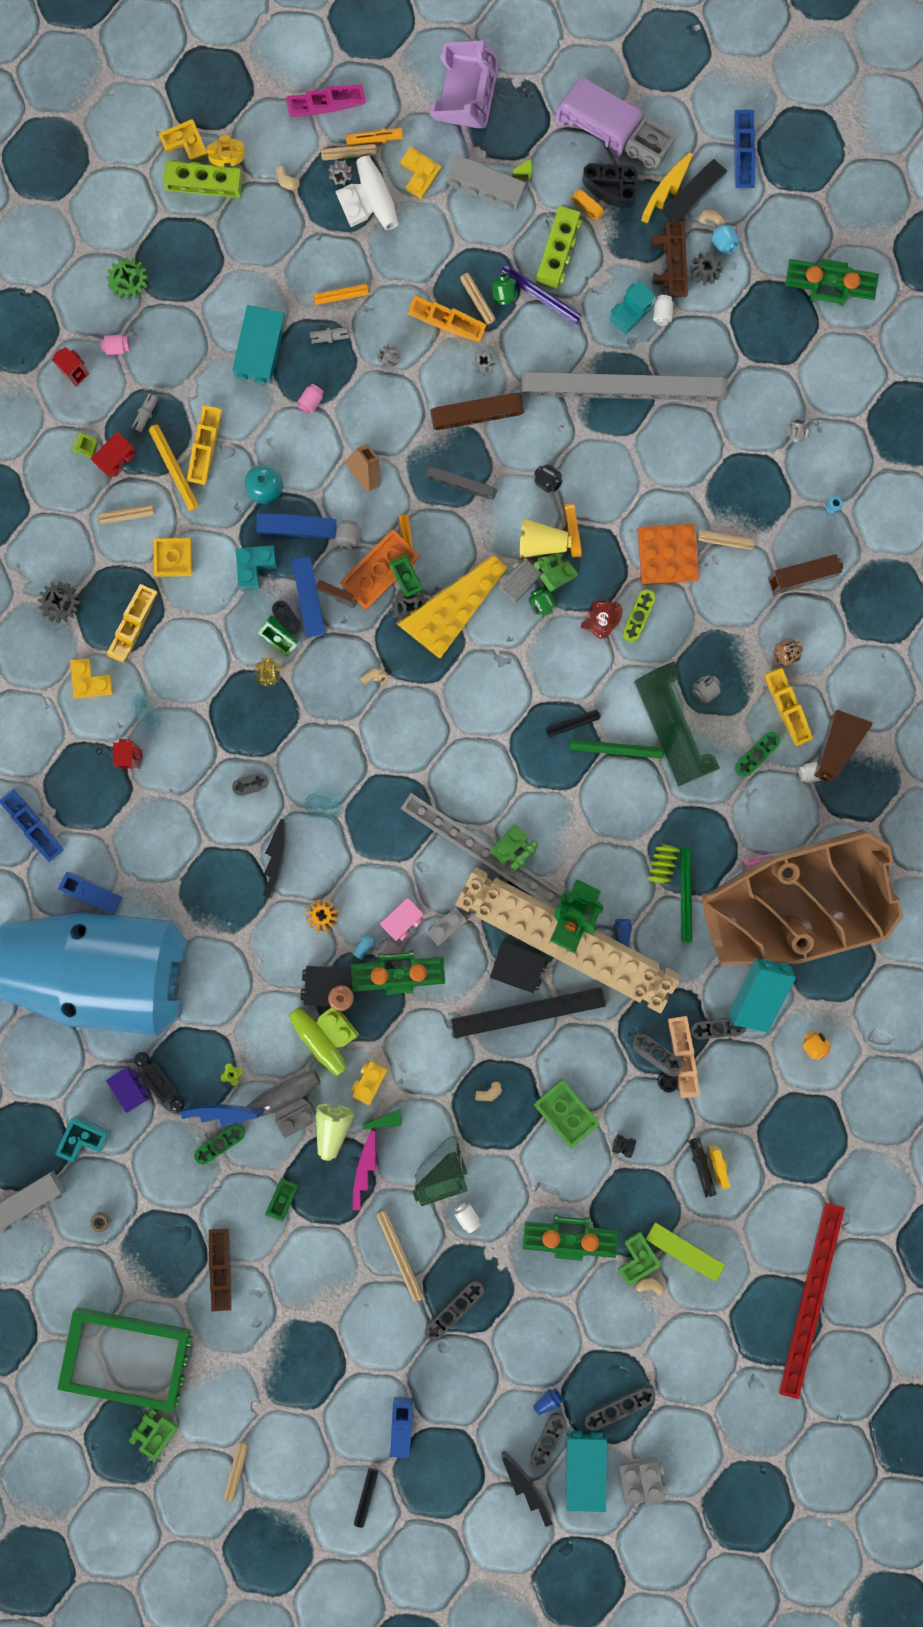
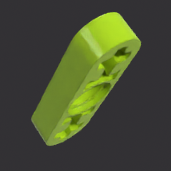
M643 590L639 593L622 635L624 640L629 643L637 641L655 602V595L651 590ZM648 594L651 602L648 601L644 608L637 607V604L641 606L644 601L641 596L645 597ZM636 611H641L644 614L642 621L634 619L633 615ZM633 624L640 625L641 627L637 626L634 631L636 636L629 638V634L626 631H630Z

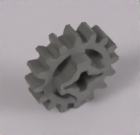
M58 581L57 585L51 582L50 588L44 586L45 593H39L43 597L37 600L39 603H42L38 608L44 611L42 613L44 617L49 616L48 620L51 622L54 619L57 623H60L61 619L64 622H68L67 617L74 618L72 613L79 612L76 606L81 605V603L76 601V599L80 596L74 594L76 589L74 587L70 588V584L67 582L64 586L61 581ZM59 590H64L69 594L62 595ZM59 598L62 600L60 602V607L56 604L58 603ZM56 609L59 614L51 613L50 610Z
M401 589V595L395 594L396 601H391V605L394 607L390 608V612L395 613L392 619L398 618V621L403 620L412 612L411 610L407 612V606L411 607L414 605V610H417L420 603L422 602L424 605L429 598H423L424 592L420 594L417 592L411 595L414 597L413 599H405L406 596ZM399 604H400L401 607H403V611L401 612V615H399V613H398V605H399Z

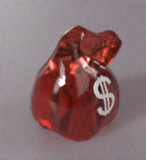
M595 600L589 607V617H586L585 621L581 623V629L590 631L599 639L608 637L622 619V606L618 602Z

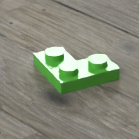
M640 1231L624 1241L633 1259L617 1268L628 1287L661 1266Z

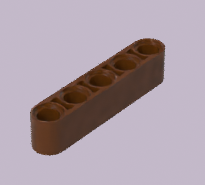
M511 393L432 408L430 413L433 429L444 430L515 417L524 414L525 411L521 393Z

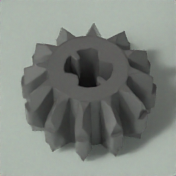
M708 251L706 256L700 253L698 258L695 257L693 259L690 270L693 271L691 274L692 278L697 277L696 283L703 281L705 286L707 281L712 285L715 280H719V273H722L723 267L720 266L721 260H716V254L711 257Z

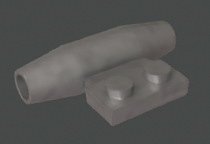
M315 1070L292 1077L263 1092L246 1107L263 1110V1115L258 1118L275 1113V1122L283 1137L286 1138L316 1122V1112L313 1106L303 1097L321 1084L320 1078Z

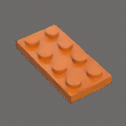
M392 529L339 583L349 593L354 595L355 600L365 610H368L397 581L389 565V560L406 553L411 565H413L420 556Z

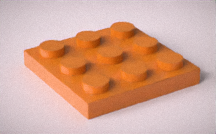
M695 524L638 527L641 585L699 581Z

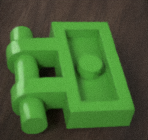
M564 552L549 554L547 557L543 556L534 564L537 570L541 568L544 572L540 578L550 592L578 576L569 560L565 562L561 560V557L565 554Z
M514 824L489 853L503 865L509 860L512 863L509 869L515 872L518 868H522L525 864L524 861L535 853V849L539 845L536 841H532L530 845L526 844L525 841L529 836ZM518 848L523 851L519 856L514 854Z
M151 1408L148 1413L146 1412L143 1415L139 1426L133 1429L129 1442L135 1445L140 1440L143 1444L139 1450L155 1461L179 1426L164 1415L157 1421L154 1417L158 1411ZM149 1425L153 1430L149 1435H146L144 1431Z

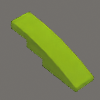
M656 1222L646 1238L647 1241L714 1282H717L726 1266L696 1245L689 1243Z

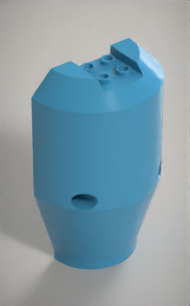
M85 911L17 923L5 922L0 927V999L65 1026L158 1036L180 1018L182 999H174V995L177 996L179 985L176 984V977L180 975L181 965H178V962L186 961L188 941L172 921ZM85 926L86 933L83 936L81 930ZM73 1005L75 1006V1008H76V1010H77L76 1013L72 1010V1006H73Z

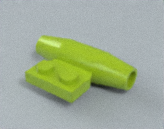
M300 1006L288 1015L298 1036L316 1059L332 1074L338 1076L348 1067L338 1047H344L355 1039L359 1033L341 1011L330 1007L319 1016L317 1021Z

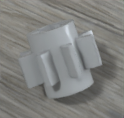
M335 160V165H330L329 167L331 172L329 179H333L335 185H345L346 179L351 180L352 174L350 172L352 167L347 166L346 160L339 162Z
M388 344V346L384 345L379 349L377 359L379 363H382L383 368H395L401 360V354L396 350V346Z
M484 350L480 355L475 353L476 360L472 361V366H477L475 373L481 372L485 376L486 372H493L491 366H494L496 361L491 360L492 353L488 355ZM480 361L483 362V363H484L485 361H487V365H486V364L480 365Z
M793 419L792 424H787L786 436H790L789 439L791 441L802 442L804 437H809L810 428L809 425H806L805 420Z

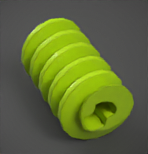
M659 843L661 847L655 848L659 854L653 855L658 861L651 862L655 869L649 870L653 876L647 877V880L666 885L665 882L672 881L667 875L674 874L669 868L676 867L671 861L678 860V857L673 853L680 852V850L676 847Z

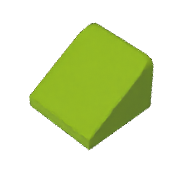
M531 159L513 169L512 177L518 180H530L532 174Z
M79 432L76 434L71 450L92 457L98 439Z

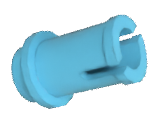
M838 496L831 497L825 507L826 511L829 514L839 511L843 506L842 499Z
M368 935L361 937L362 941L352 952L353 955L363 960L369 949L375 946V940Z

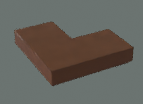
M322 580L318 581L316 585L317 590L335 597L336 601L354 609L356 600L353 594Z

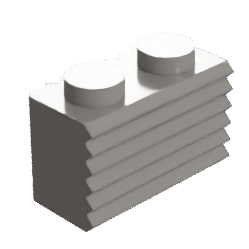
M526 558L523 561L519 559L512 566L513 571L509 575L506 573L499 580L501 583L499 589L515 604L542 575Z
M453 908L448 915H445V918H442V920H439V923L433 925V928L427 930V934L439 946L463 926L467 920L457 908Z

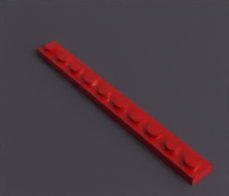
M824 1202L780 1383V1395L799 1399L845 1208L843 1206Z

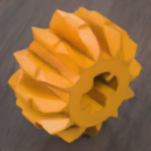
M318 899L316 900L318 907L311 903L310 907L313 911L306 910L307 914H312V917L306 918V921L313 920L310 927L313 928L318 924L316 931L321 930V925H323L324 931H328L327 924L333 928L335 925L331 920L338 921L337 917H332V914L338 913V910H330L334 907V903L326 907L328 903L326 899L323 901V906H321V901ZM321 910H324V914L327 915V918H323V921H320V917L317 916V913L321 912Z

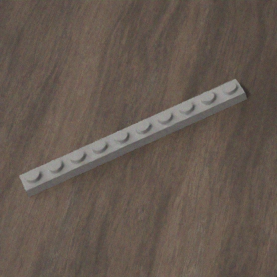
M410 793L400 808L401 810L534 898L555 909L557 908L563 894L561 891L523 866L512 872L509 869V866L512 864L509 860L503 865L489 853L493 848L491 845Z

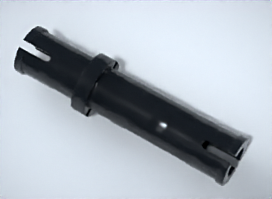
M691 1139L688 1143L693 1155L692 1161L696 1165L705 1198H708V1195L709 1197L715 1196L717 1192L713 1184L706 1160L708 1157L707 1154H704L701 1139Z

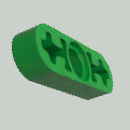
M775 732L766 733L736 763L735 772L741 777L750 775L779 746V735ZM767 737H774L775 740L773 742L775 745L770 744L766 749L759 745L760 743L765 745L768 742ZM755 749H759L763 753L760 760H756L752 756V752ZM748 756L750 761L755 763V766L751 763L747 767L748 772H741L740 764H746L749 761L746 759Z
M234 1124L200 1146L194 1154L196 1162L202 1165L207 1164L240 1142L245 1136L244 1127ZM232 1129L240 1130V1138L236 1136L231 1138L232 1144H229L227 1137L233 1133ZM215 1140H224V1149H217L214 1145ZM210 1144L213 1152L209 1153L206 1156L207 1160H205V1158L200 1159V1151L202 1150L203 1152H206L207 1150H209L210 1147H208L207 1145Z

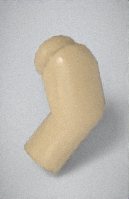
M284 166L275 169L281 187L289 190L299 187V180L287 176Z
M705 209L698 216L702 223L711 220L717 226L727 224L717 211Z
M373 668L359 678L364 685L372 680L385 683L388 681V674L384 670Z
M493 1082L488 1091H476L475 1100L493 1101L502 1092L501 1084Z
M653 1277L641 1278L635 1284L638 1292L652 1289L660 1296L665 1290V1287Z

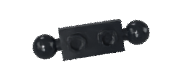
M138 1052L134 1057V1062L137 1066L144 1068L139 1074L162 1104L169 1101L170 1110L174 1113H180L184 1110L185 1103L183 1099L175 1097V1094L179 1092L177 1087L157 1061L150 1064L149 1055L146 1052Z

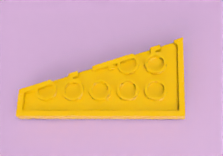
M491 555L475 566L468 574L461 576L454 584L447 586L426 601L423 606L417 610L415 609L409 616L398 621L396 624L436 657L441 658L508 567L494 555Z

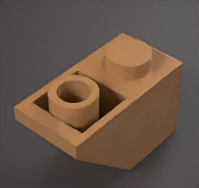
M368 444L356 448L344 463L366 492L379 488V458Z

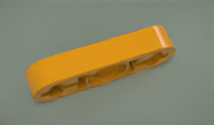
M573 502L565 503L564 514L568 536H572L571 558L581 557L575 506Z

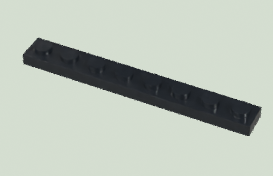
M596 988L453 1018L451 1022L454 1036L459 1038L606 1007L602 988Z

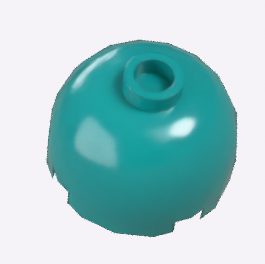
M261 464L253 467L247 473L245 489L249 497L255 502L268 504L279 498L282 493L283 482L281 475L276 469L269 465Z

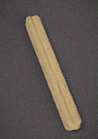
M386 1210L379 1211L376 1214L411 1297L414 1302H418L423 1299V1294Z

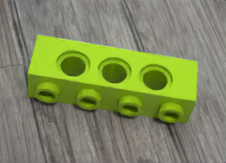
M165 161L163 184L166 191L241 198L243 175L241 169L236 166L219 167L213 164L201 165L198 162ZM183 174H189L187 178H181ZM201 176H208L205 180H199ZM220 178H226L224 182H218Z
M558 206L536 276L537 284L556 290L559 283L563 284L566 274L563 272L564 266L568 267L571 259L569 250L570 248L574 249L577 239L574 237L575 231L580 230L582 220L579 219V211ZM567 228L570 232L563 233L561 229ZM562 246L564 250L558 251L555 247ZM556 263L559 267L553 269L550 267V264Z

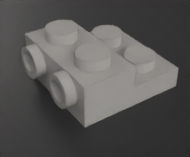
M644 117L628 139L624 151L627 152L629 157L638 158L643 161L646 167L657 169L677 135Z
M657 1457L618 1464L626 1506L644 1502L646 1505L665 1502V1495H668L666 1483H662L661 1476H664V1469L662 1463H658Z

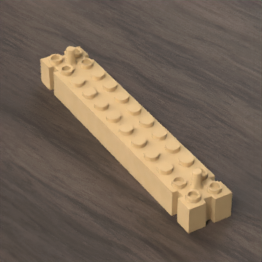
M474 867L455 906L469 912L470 908L477 911L476 917L639 1003L644 999L648 1002L647 1007L660 1014L662 1013L668 1002L669 993L672 994L679 983L680 974L667 967L664 971L659 969L658 962L597 930L592 934L583 933L575 953L562 948L550 941L558 922L554 917L555 908L496 877L494 881L488 879L487 872Z

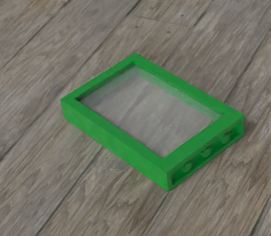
M77 1307L72 1313L57 1390L173 1412L176 1406L179 1407L181 1401V1394L178 1393L179 1388L183 1387L185 1375L182 1373L183 1368L187 1367L189 1355H186L187 1348H191L193 1336H190L191 1329Z

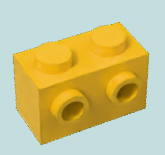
M373 1060L369 1064L365 1063L360 1072L363 1074L361 1080H356L351 1089L354 1092L352 1097L370 1105L388 1068Z

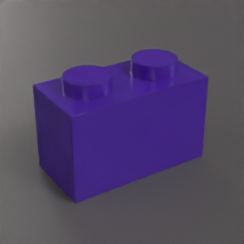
M129 1066L106 1080L126 1113L150 1099L148 1097V1089L145 1085L140 1084L137 1072Z

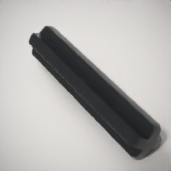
M596 709L546 728L547 736L553 737L597 721L601 718L600 713Z
M373 1468L368 1469L354 1520V1526L359 1528L364 1527L378 1476V1470Z

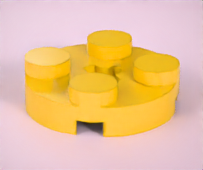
M229 135L220 136L219 140L212 142L206 147L209 161L219 167H224V163H230L231 166L237 165L245 158L244 143L230 138Z

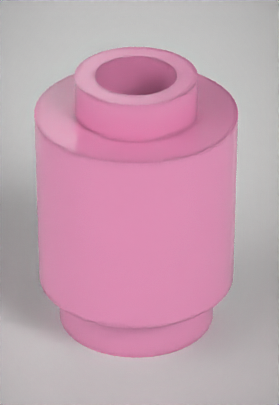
M123 334L104 336V340H101L102 352H106V355L125 354V352L130 351L128 336H123Z
M311 384L297 401L299 404L298 408L306 414L309 412L313 413L323 398V390Z

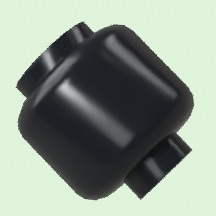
M546 464L543 467L539 466L534 473L535 484L546 493L556 492L562 485L561 472L550 464Z

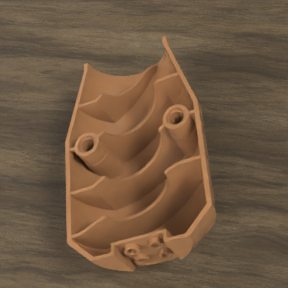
M858 830L771 854L713 891L704 893L702 895L704 915L710 938L721 966L753 964L756 958L768 959L780 964H800L887 940L903 917L900 899L894 894L893 887L888 881L890 870L887 865L893 864L890 845L865 830Z

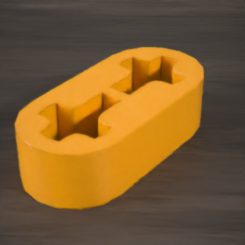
M577 189L571 196L574 204L593 220L598 221L604 214L602 207L584 191Z

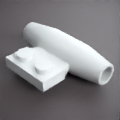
M363 156L356 161L361 184H350L335 192L351 227L367 220L374 212L385 230H392L398 226L393 200L381 173L369 156Z

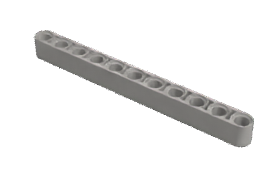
M526 372L521 374V394L525 396L723 401L727 399V379L722 377Z

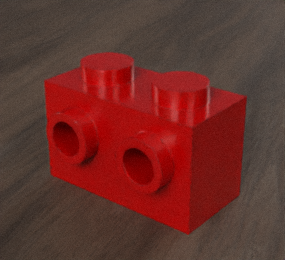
M65 346L54 354L52 361L75 387L89 375L84 367L85 363L75 350L72 349L70 351Z
M116 432L90 459L111 479L120 474L122 467L126 463L128 464L133 461L137 452Z
M119 739V742H113V766L120 769H140V760L143 758L140 746L135 744L134 741H130V739Z

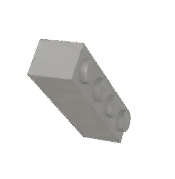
M459 155L455 156L447 175L448 183L453 188H462L473 196L479 195L484 197L486 201L499 203L508 210L513 209L517 211L526 188V183Z
M54 1171L0 1203L1 1234L11 1229L10 1224L17 1221L19 1224L29 1218L27 1216L28 1213L34 1211L36 1214L44 1209L46 1202L54 1203L62 1198L60 1194L65 1189Z

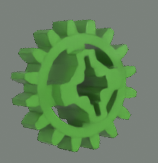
M125 257V262L118 259L119 264L112 263L113 270L108 269V273L111 275L106 277L107 281L110 282L108 287L113 289V294H118L120 299H123L124 296H126L127 300H130L131 296L137 299V293L143 295L142 288L148 287L145 283L149 281L148 276H146L147 271L143 268L142 263L139 262L137 264L134 258L131 262H129L128 257ZM125 274L129 277L130 284L126 281Z

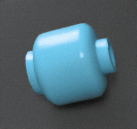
M723 224L713 231L712 242L719 253L731 254L736 251L740 238L731 225Z

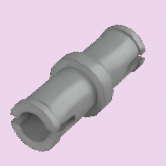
M348 326L336 329L329 327L327 330L310 332L311 343L327 341L333 343L334 340L349 339Z
M150 393L147 394L142 407L138 409L139 413L131 428L140 433L143 432L148 419H151L153 416L151 413L159 401L157 397Z

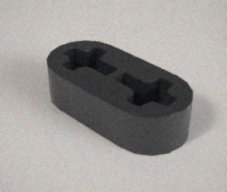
M284 601L275 602L272 606V612L279 623L290 634L298 633L301 624L291 608ZM279 605L281 607H286L284 609V612L286 613L285 617H283V615L280 612L276 613L278 611L277 607ZM288 618L293 623L295 621L297 622L295 624L296 628L294 630L292 628H287L289 626L288 622L286 621Z

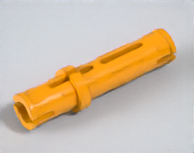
M384 127L376 131L346 134L347 146L377 142L385 144L387 141L403 140L402 127L385 129Z

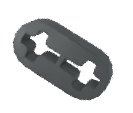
M262 773L242 777L233 782L232 790L238 796H246L262 791L268 786V778ZM257 777L265 781L261 787L258 784L252 785L251 783L257 781ZM240 782L243 785L249 784V787L244 788L242 793L240 790H236Z

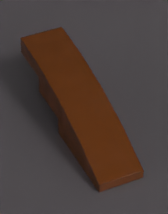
M210 1229L211 1311H232L229 1229Z

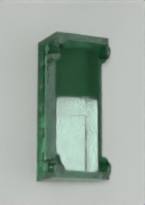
M673 661L634 681V684L679 787L720 769L713 755H700L671 687V683L675 682L679 676V671Z
M456 1135L447 1138L417 1169V1174H415V1190H412L415 1201H419L421 1206L468 1191L464 1177L468 1172Z

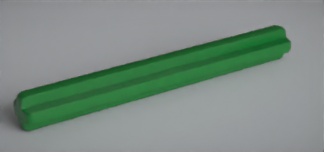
M571 739L569 744L570 750L658 759L664 757L663 747Z
M682 847L680 848L682 942H692L691 848Z

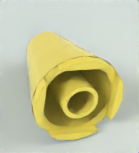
M523 519L521 528L523 531L520 537V557L526 558L567 552V548H571L572 536H568V532Z

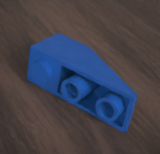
M72 872L65 873L58 887V890L111 914H115L123 898Z
M394 1397L390 1457L410 1458L413 1398Z

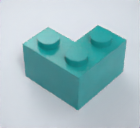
M640 280L636 284L632 283L625 291L626 295L623 298L624 301L620 305L617 303L610 311V321L625 335L652 310L656 298Z
M274 545L235 549L238 587L241 591L260 589L259 570L278 569Z
M75 1116L71 1118L55 1155L70 1162H75L78 1160L84 1146L100 1152L104 1149L111 1131Z

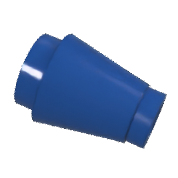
M616 919L615 924H613L616 941L629 947L633 925L630 919Z
M549 1389L533 1405L534 1410L540 1416L560 1407L563 1398L557 1389Z

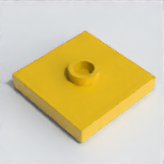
M191 537L153 538L154 577L193 576Z
M715 1144L709 1145L708 1151L717 1183L724 1190L731 1188L726 1172L728 1171L727 1163L722 1158L721 1150Z

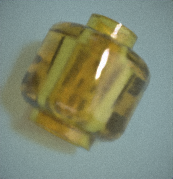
M261 658V662L255 665V680L260 683V686L276 685L275 682L280 680V665L277 662H273V658Z

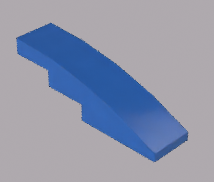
M754 110L734 111L735 188H755L756 148H754Z
M258 513L256 533L284 537L298 536L335 539L337 519Z
M311 556L292 559L306 638L325 635Z
M12 789L0 799V804L11 815L12 820L24 832L23 834L48 862L64 851L53 834L15 789Z
M213 1104L189 1107L180 1113L182 1119L200 1115L202 1123L219 1119L221 1126L258 1118L263 1115V1110L239 1105Z

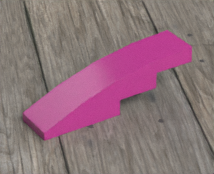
M362 84L326 86L325 90L307 91L305 95L286 97L289 117L330 113L366 103Z
M376 1129L371 1130L357 1167L352 1210L361 1209V1190H368L369 1170H376Z

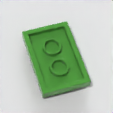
M563 1079L533 1103L570 1149L600 1125V1122Z

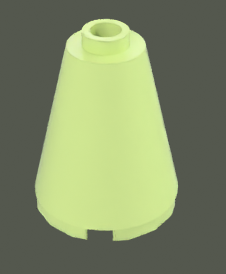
M331 1104L317 1106V1150L321 1159L331 1161L337 1157L354 1119V1112L349 1108L338 1105L337 1108H331Z

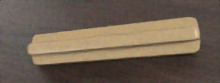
M375 144L321 149L322 160L377 155Z
M463 274L460 277L462 284L485 323L490 325L495 321V316L470 274Z
M145 505L99 513L98 520L100 524L153 516L155 511L153 505Z
M700 530L698 540L702 542L753 550L755 540L752 538Z
M239 1442L237 1445L224 1494V1500L234 1501L248 1449L247 1443Z

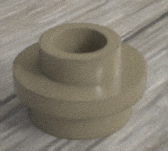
M98 1212L91 1218V1226L97 1232H103L110 1226V1217L104 1212ZM99 1218H102L104 1220L103 1225H100L98 1223Z

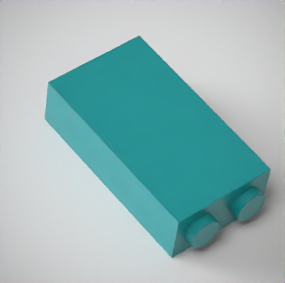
M247 305L232 368L233 374L237 379L247 381V379L255 380V383L261 385L272 383L286 321L284 312Z
M756 958L729 1012L732 1024L768 1033L796 979L792 967L786 963L780 964L768 959Z
M582 1431L566 1433V1511L606 1512L607 1438L600 1431H591L590 1434L583 1433Z

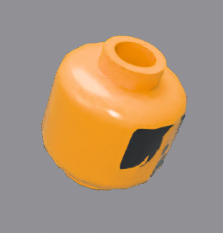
M811 1031L804 1036L805 1041L802 1047L811 1059L817 1058L819 1061L831 1052L829 1050L831 1043L822 1032L814 1033V1031Z

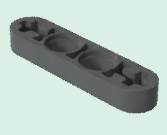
M430 466L427 467L424 475L425 478L490 500H494L497 489L492 486Z
M471 1280L427 1324L425 1328L427 1339L430 1341L439 1340L482 1297L484 1287L479 1280ZM478 1285L479 1293L474 1292L471 1295L473 1300L470 1301L467 1295L472 1291L471 1286L476 1287ZM459 1298H463L467 1301V1305L462 1309L458 1308L456 1301ZM445 1312H450L453 1315L451 1322L443 1321L442 1315ZM437 1320H439L445 1328L443 1329L440 1326L437 1330V1335H430V1328H436L438 1326Z
M647 1385L641 1386L587 1412L584 1416L585 1426L590 1431H596L651 1405L655 1400L653 1389ZM646 1391L647 1394L651 1393L649 1394L648 1400H646L643 1397L639 1399L640 1404L637 1405V1401L634 1395H637V1398H640L643 1396L642 1392ZM624 1400H633V1407L630 1409L624 1408ZM613 1407L616 1410L615 1416H606V1409ZM602 1411V1415H603V1418L605 1419V1421H602V1419L599 1418V1417H600L599 1412ZM592 1416L594 1419H597V1424L593 1425L592 1423H588L590 1422V1417Z

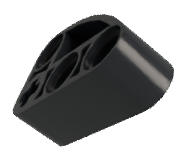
M589 163L584 167L582 182L593 195L603 202L616 207L630 208L633 206L637 194L638 171L635 167L629 165ZM592 173L595 175V177L590 178L587 176V174ZM608 174L613 175L614 178H613V179H608V178L606 177V175H608ZM629 194L632 198L627 199L623 195Z

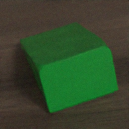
M406 553L389 560V565L406 598L423 590Z
M271 615L257 632V634L286 656L299 643Z
M401 1109L363 1123L362 1126L364 1129L401 1126Z
M281 1178L265 1216L283 1223L299 1185Z

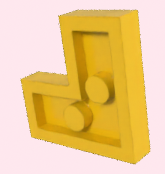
M193 119L158 133L166 154L184 146L190 162H195L208 156Z
M411 146L400 161V165L414 173L405 187L406 191L422 200L442 170V166Z
M91 659L70 660L75 699L113 695L111 675L92 677Z

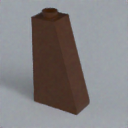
M835 554L775 570L768 577L773 596L839 576L842 573L843 563Z
M836 709L828 724L814 776L824 782H833L867 734L873 722Z

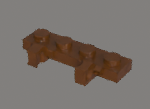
M666 221L665 232H662L661 236H652L651 248L658 246L659 248L663 247V251H666L667 269L661 275L653 274V284H663V288L668 287V296L672 298L687 297L685 221H679L677 224L673 221Z

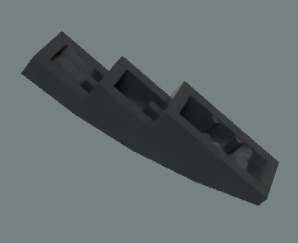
M715 159L711 160L674 197L662 212L677 224L725 176L727 170Z
M280 819L265 854L271 856L264 875L270 877L263 896L268 898L273 896L284 861L286 821Z
M506 1451L501 1452L503 1463L516 1496L524 1493L530 1510L539 1509L545 1527L553 1525L550 1512L533 1481Z

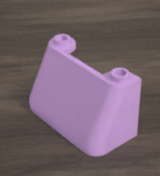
M484 40L444 43L441 61L446 66L447 73L441 101L436 100L430 106V116L436 121L472 128H485L488 123L498 73V58Z
M579 78L557 108L555 122L561 126L569 122L571 127L576 124L604 140L606 147L610 145L613 148L612 155L620 159L628 139L643 120V114L638 106L628 104L593 84L588 78Z

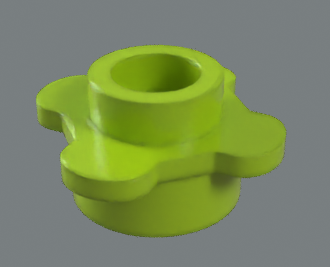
M230 1063L226 1064L221 1080L223 1082H230L232 1086L238 1085V1079L243 1074L242 1068L234 1067Z

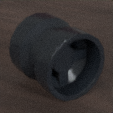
M662 1072L657 1078V1084L664 1092L671 1093L677 1089L678 1079L676 1076H669Z
M617 1134L612 1146V1152L616 1154L622 1153L625 1157L631 1158L636 1140L632 1138L626 1139L623 1135Z

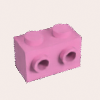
M407 898L380 925L395 941L398 939L402 941L409 934L407 930L412 925L416 928L424 920L422 918L424 914Z

